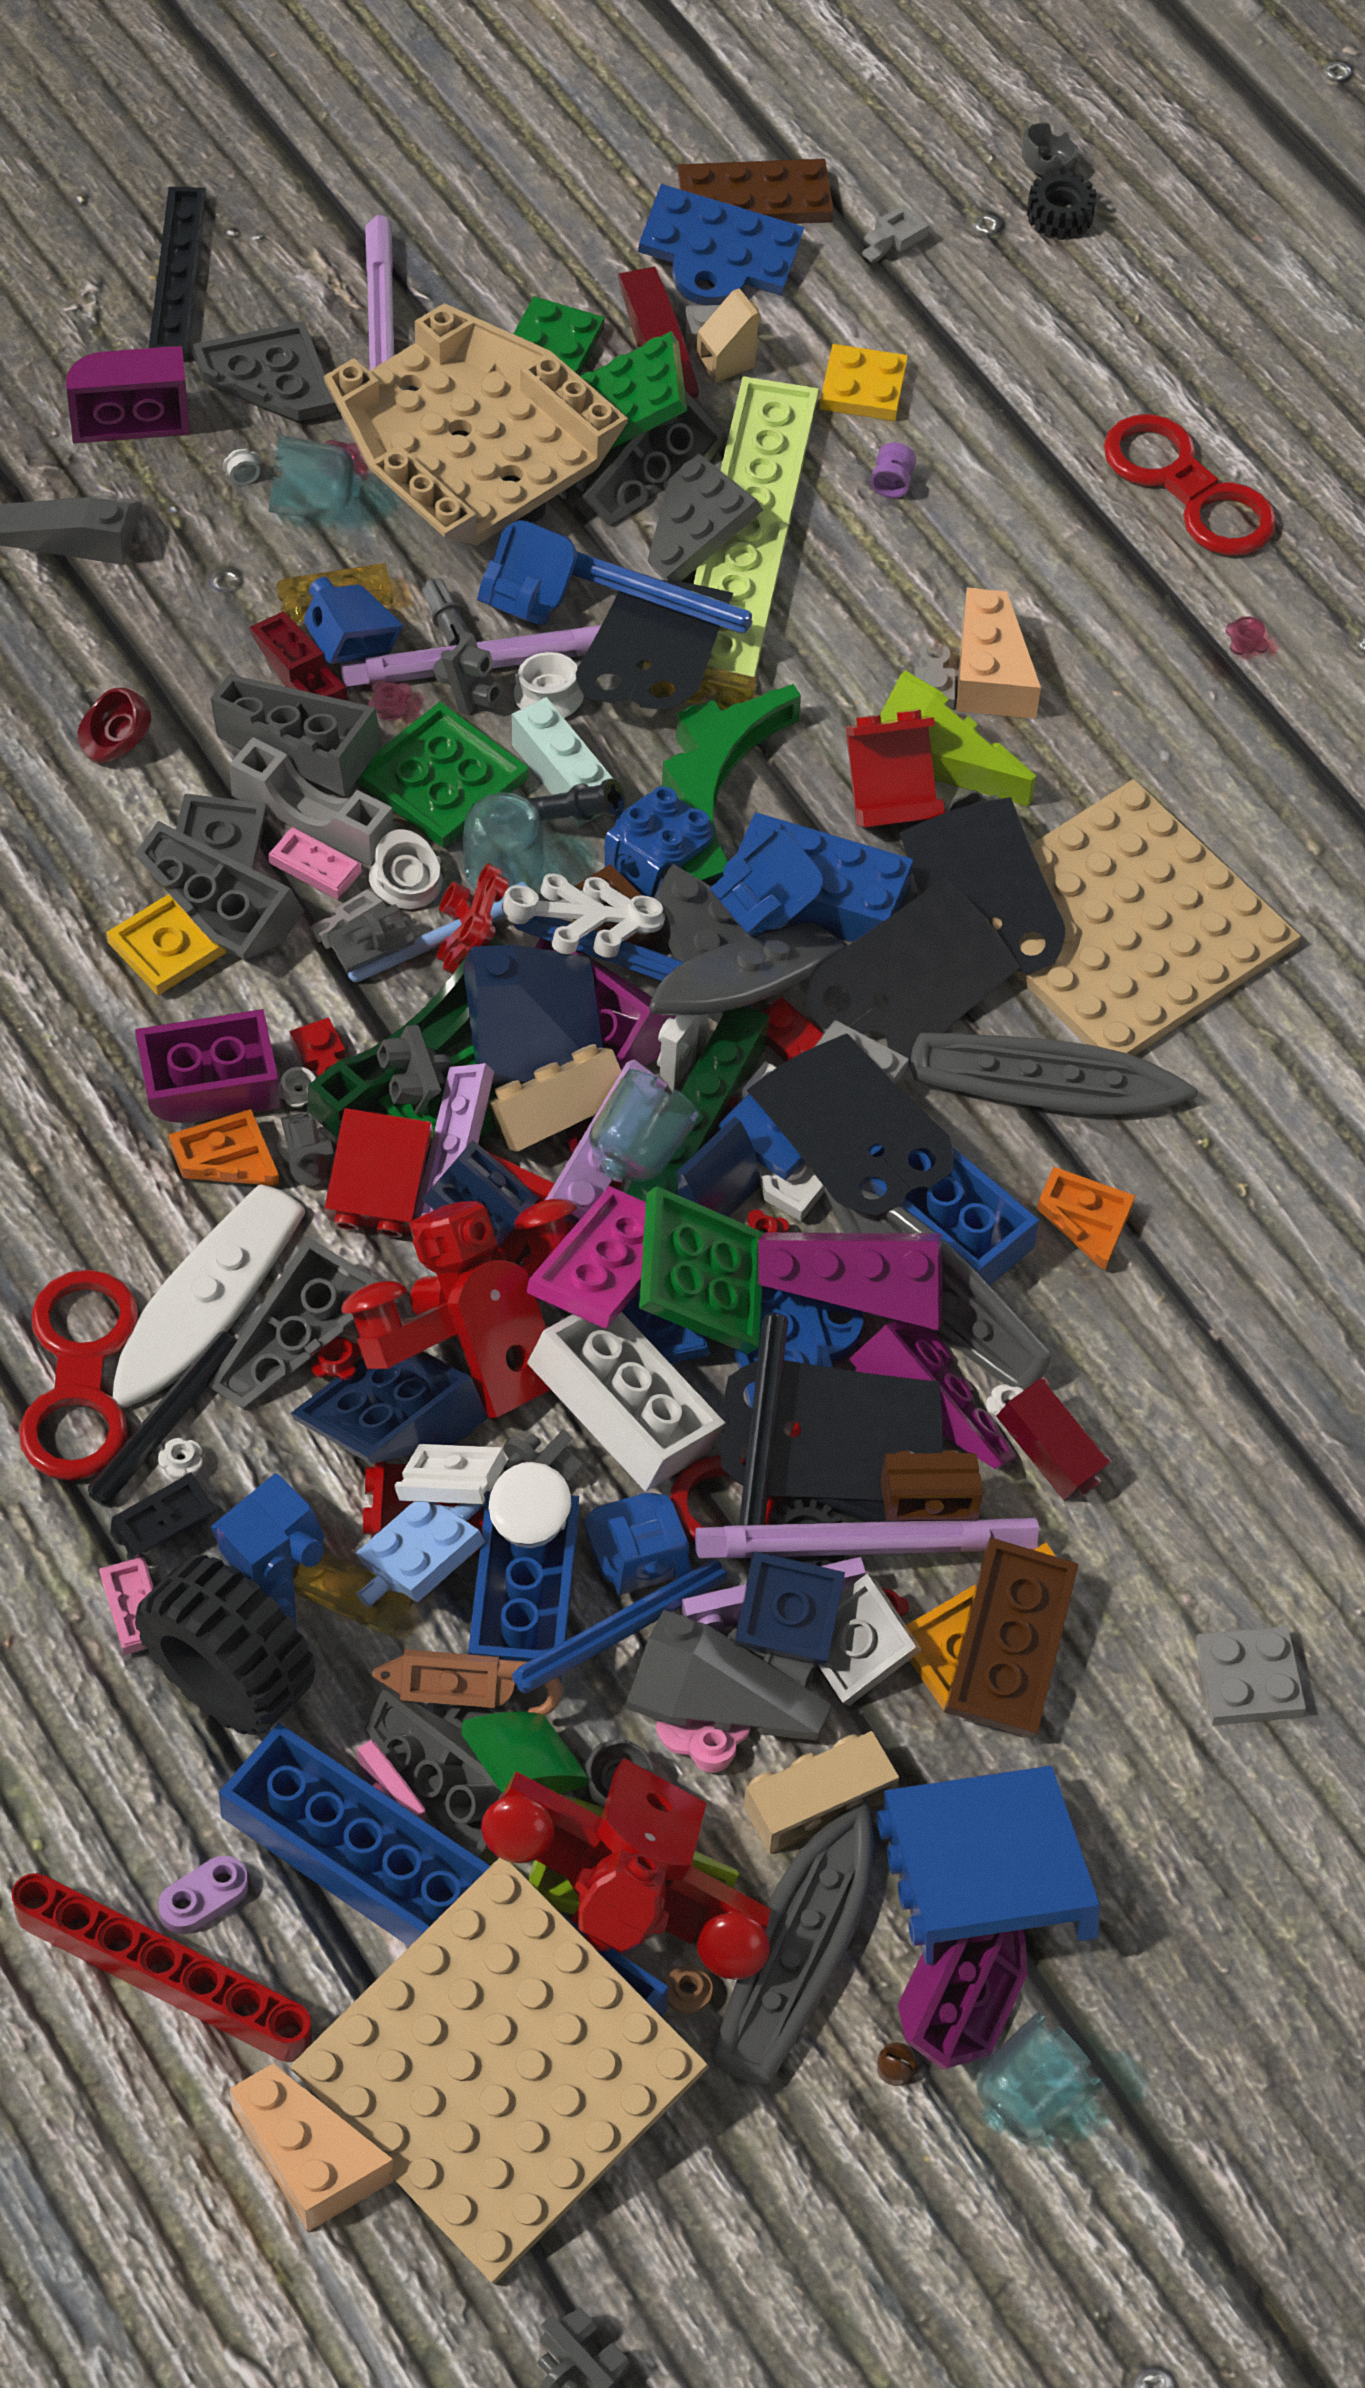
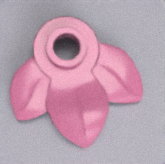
M687 1719L686 1726L669 1724L663 1721L656 1723V1733L668 1750L673 1753L690 1755L699 1769L711 1773L720 1772L729 1766L736 1755V1745L748 1737L751 1726L731 1724L729 1731L714 1729V1722Z

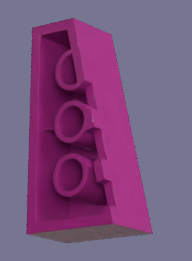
M765 1232L758 1240L759 1285L938 1331L943 1322L942 1234Z

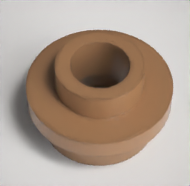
M678 1967L670 1972L664 1984L668 1986L667 2003L679 2013L694 2014L700 2012L709 2004L712 1998L713 1986L711 1979L705 1971L698 1967ZM686 1982L696 1985L697 1990L690 1994L684 1993L680 1989V1985Z

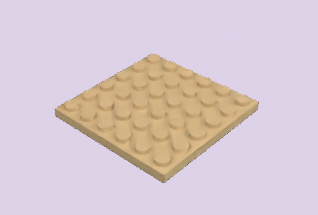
M1132 779L1030 845L1050 893L1063 918L1065 938L1056 963L1028 975L1020 971H1016L1013 974L1084 1044L1095 1045L1135 1056L1298 947L1301 935L1136 780ZM992 917L988 919V922L995 931L1001 928L1002 921L999 918ZM1037 932L1024 934L1018 943L1021 952L1030 956L1041 953L1046 945L1044 937Z
M498 1858L289 2067L323 2104L393 2159L394 2171L390 2173L392 2178L479 2271L495 2285L710 2066L510 1862Z

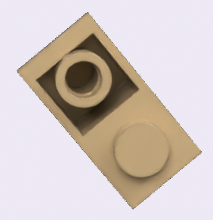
M740 288L733 290L698 330L696 359L715 383L755 368L756 350L759 348L757 339L758 323L761 320V316L755 302L749 301Z

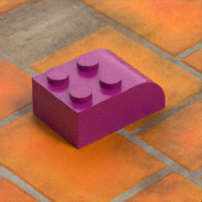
M182 346L92 353L79 359L68 371L66 389L73 444L190 435Z
M264 1009L135 1029L148 1105L151 1112L158 1118L175 1123H191L223 1118L249 1109L254 1113L280 1108L278 1076Z

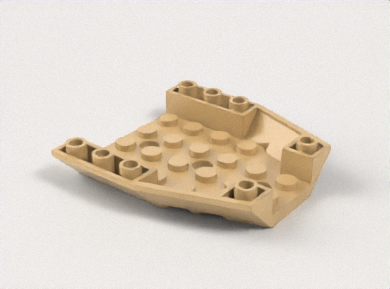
M445 303L415 320V343L370 371L353 358L324 375V382L368 468L442 536L475 546L597 470L628 423V418L551 351ZM405 386L419 388L417 391L401 390ZM462 430L468 432L469 435H452L451 433ZM516 476L521 480L518 482L503 481L502 478Z

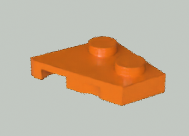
M251 1109L168 1134L169 1145L183 1178L268 1186L279 1184V1174Z
M1053 1166L1039 1198L1037 1210L1099 1268L1106 1270L1130 1215L1136 1195Z

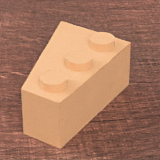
M967 588L962 622L956 711L1036 719L1041 686L1007 591Z
M275 2064L267 2066L229 2088L233 2113L307 2232L394 2182L390 2175L394 2171L393 2159Z

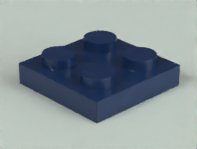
M754 1551L734 1645L825 1666L828 1662L845 1572Z

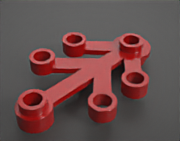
M487 863L478 877L474 896L470 894L469 888L455 881L450 884L443 895L439 911L453 919L459 918L462 923L449 937L444 939L437 952L436 959L443 962V970L453 975L463 960L467 958L471 947L488 946L495 933V927L491 925L492 916L490 913L494 901L499 902L503 898L509 885V879L502 876V869Z

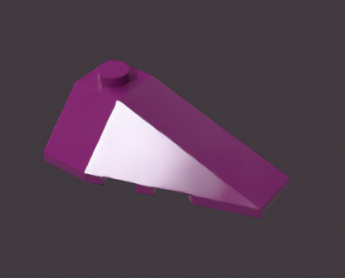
M542 938L539 939L535 946L538 949L556 951L552 947V942ZM579 951L572 953L575 955L590 957L587 954H584ZM591 957L603 1048L613 1050L621 1071L625 1064L633 1059L645 1067L659 1057L661 1042L658 1041V1036L662 1026L667 1019H675L677 1015L652 1014L649 1010L652 1000L650 995Z
M899 1320L886 1324L849 1359L857 1368V1372L939 1381L942 1435L969 1453H977L978 1459L994 1469L1010 1463L1017 1457L991 1415L985 1410L974 1406L972 1393L975 1390L968 1379H959L955 1376L948 1365L954 1358L932 1329Z

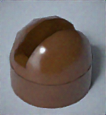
M900 2042L885 2046L879 2053L877 2060V2073L885 2083L892 2086H902L910 2082L915 2075L917 2059L913 2050L908 2045ZM893 2054V2055H895V2056H897V2057H899V2058H901V2059H903V2060L909 2062L910 2064H909V2066H907V2065H905L903 2062L899 2061L898 2059L893 2058V2057H890V2056H888V2055Z

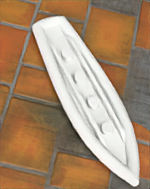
M258 1185L200 1242L168 1277L144 1308L120 1355L112 1397L121 1409L146 1400L169 1387L185 1373L219 1332H227L270 1272L302 1220L305 1209L296 1199L279 1189Z

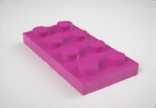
M609 1186L530 1277L526 1293L607 1329L639 1291L641 1286L646 1202Z

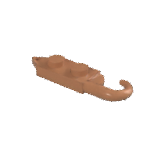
M404 1649L403 1656L374 1668L372 1676L399 1693L401 1701L495 1708V1706L503 1705L510 1698L515 1686L512 1674L518 1667L527 1662L499 1660V1657ZM387 1671L390 1675L384 1676L382 1672ZM558 1677L544 1684L548 1690V1697L545 1703L538 1707L530 1708L528 1712L547 1715L559 1705L562 1697V1684Z

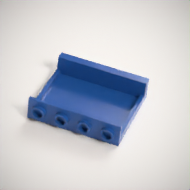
M1052 1765L884 1790V1810L877 1812L878 1830L882 1840L889 1839L891 1845L887 1847L889 1868L892 1875L899 1874L901 1881H898L900 1905L902 1910L910 1909L912 1916L908 1917L911 1943L913 1946H921L926 1965L933 1964L934 1943L1067 1922H1073L1079 1941L1098 1938L1100 1904Z

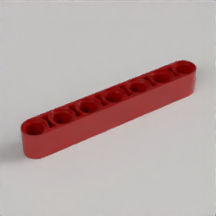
M38 1873L27 1874L14 1884L12 1902L16 1920L21 1928L34 1936L278 2060L294 2062L312 2044L310 2015L301 2004L45 1875ZM41 1898L46 1900V1903L39 1908L30 1909L25 1907V1904L32 1899ZM77 1919L89 1922L84 1928L79 1930H71L66 1927L70 1922ZM124 1940L131 1943L123 1951L108 1949L116 1941ZM158 1962H169L173 1965L170 1970L164 1973H156L150 1970ZM201 1983H210L216 1987L208 1994L200 1995L192 1991ZM250 2004L258 2008L250 2016H241L235 2013L242 2005ZM286 2026H294L302 2030L293 2038H284L277 2034Z

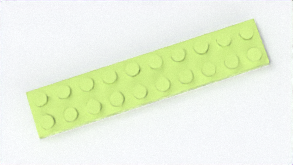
M742 377L720 471L753 496L764 511L697 567L693 584L732 592L733 596L729 604L749 610L752 613L753 623L751 628L744 634L720 627L702 683L753 691L817 405L819 388Z

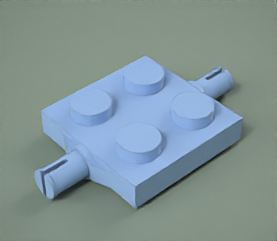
M414 1501L356 1552L362 1565L376 1575L373 1580L356 1593L359 1600L370 1608L389 1590L404 1593L418 1603L485 1543L480 1531L466 1522L485 1506V1502L483 1504L459 1503L454 1508L442 1506L438 1502Z

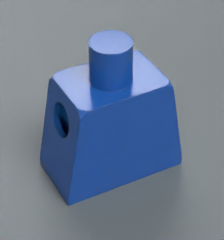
M327 577L318 578L311 584L309 593L313 599L304 616V622L329 664L390 654L403 625L368 590L358 584L335 587Z
M274 1473L211 1526L218 1542L216 1526L255 1499L289 1536L292 1568L298 1563L305 1567H313L319 1563L324 1552L322 1543L325 1536L313 1509L277 1473Z

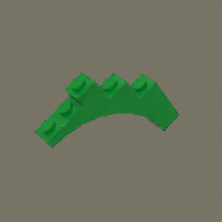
M794 684L781 689L770 690L762 696L743 703H735L722 711L713 699L700 705H692L684 711L677 713L676 740L685 753L676 754L669 760L663 761L662 786L673 789L677 797L693 809H700L706 812L714 826L712 843L679 867L711 887L724 876V867L728 862L719 845L713 820L719 792L730 772L752 748L771 734L799 721L801 694Z

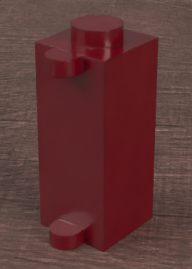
M1046 1376L1041 1377L1007 1402L996 1417L1063 1501L1075 1492L1084 1497L1103 1481L1099 1473L1114 1461L1109 1454L1104 1456L1050 1389L1049 1385L1051 1383Z

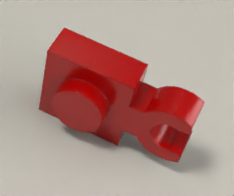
M329 1017L289 1031L290 1042L302 1066L310 1071L317 1069V1077L338 1060L346 1058L345 1048Z

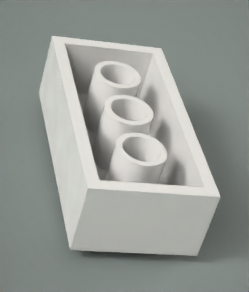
M622 1312L607 1329L572 1314L543 1330L527 1362L534 1372L645 1492L708 1455L725 1425L721 1417Z

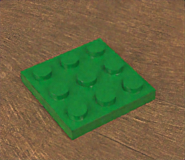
M672 331L661 337L652 338L642 347L626 355H619L609 364L580 376L628 418V423L611 449L687 411L680 347Z
M439 701L379 749L356 782L380 801L391 806L393 811L444 848L529 778V767Z
M656 1186L646 1193L639 1308L744 1353H751L759 1348L762 1285H759L758 1240L764 1233Z

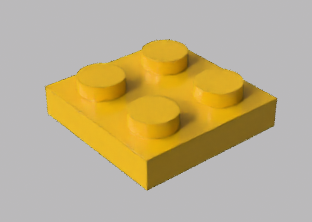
M832 344L819 410L896 421L908 355Z
M170 894L106 932L107 942L157 996L226 954V949L212 943Z

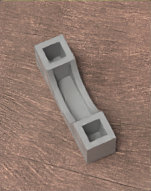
M254 737L229 764L232 796L244 801L266 803L267 814L369 866L376 860V848L381 838L393 831L391 806L359 790H356L348 798H336L319 791L297 772L288 754Z

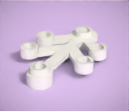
M559 874L545 875L541 886V894L546 899L552 901L565 899L570 903L539 901L538 894L531 888L514 885L505 891L502 904L506 919L515 924H525L533 916L577 919L568 926L558 927L554 932L552 947L562 954L576 952L579 939L603 923L617 922L618 924L612 929L599 931L593 946L594 951L598 955L608 958L615 957L619 952L621 942L636 932L648 934L659 931L663 927L665 920L663 906L658 900L642 895L633 897L630 900L611 888L604 879L598 877L587 878L584 882L583 890L580 891ZM606 901L613 907L604 906L602 903Z

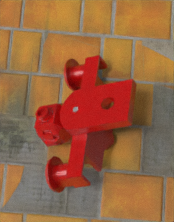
M549 1199L526 1208L517 1216L514 1222V1229H524L532 1254L522 1258L523 1264L521 1265L506 1260H492L491 1255L498 1244L487 1208L478 1201L457 1202L445 1205L412 1220L409 1227L418 1259L427 1269L437 1275L421 1277L414 1283L411 1289L410 1303L417 1316L400 1319L394 1299L403 1295L407 1288L395 1281H382L366 1285L350 1294L341 1307L342 1313H352L360 1335L357 1341L367 1369H388L458 1334L488 1418H498L550 1391L551 1389L527 1364L546 1326L536 1297L526 1292L530 1277L569 1233L564 1216L575 1211L577 1205L568 1199ZM510 1347H513L517 1353V1364L513 1370L506 1363V1353Z
M623 1758L615 1770L601 1817L517 1771L499 1800L486 1810L482 1818L481 1832L485 1844L492 1853L511 1863H528L536 1860L567 1877L579 1897V1906L570 1920L579 1926V1931L585 1933V1939L595 1949L606 1952L613 1948L623 1954L644 1943L650 1934H662L666 1930L692 1944L698 1934L697 1951L702 1963L712 1973L725 1979L739 1980L751 1977L758 1973L768 1960L770 1942L765 1930L768 1927L771 1909L691 1866L707 1803L633 1762Z

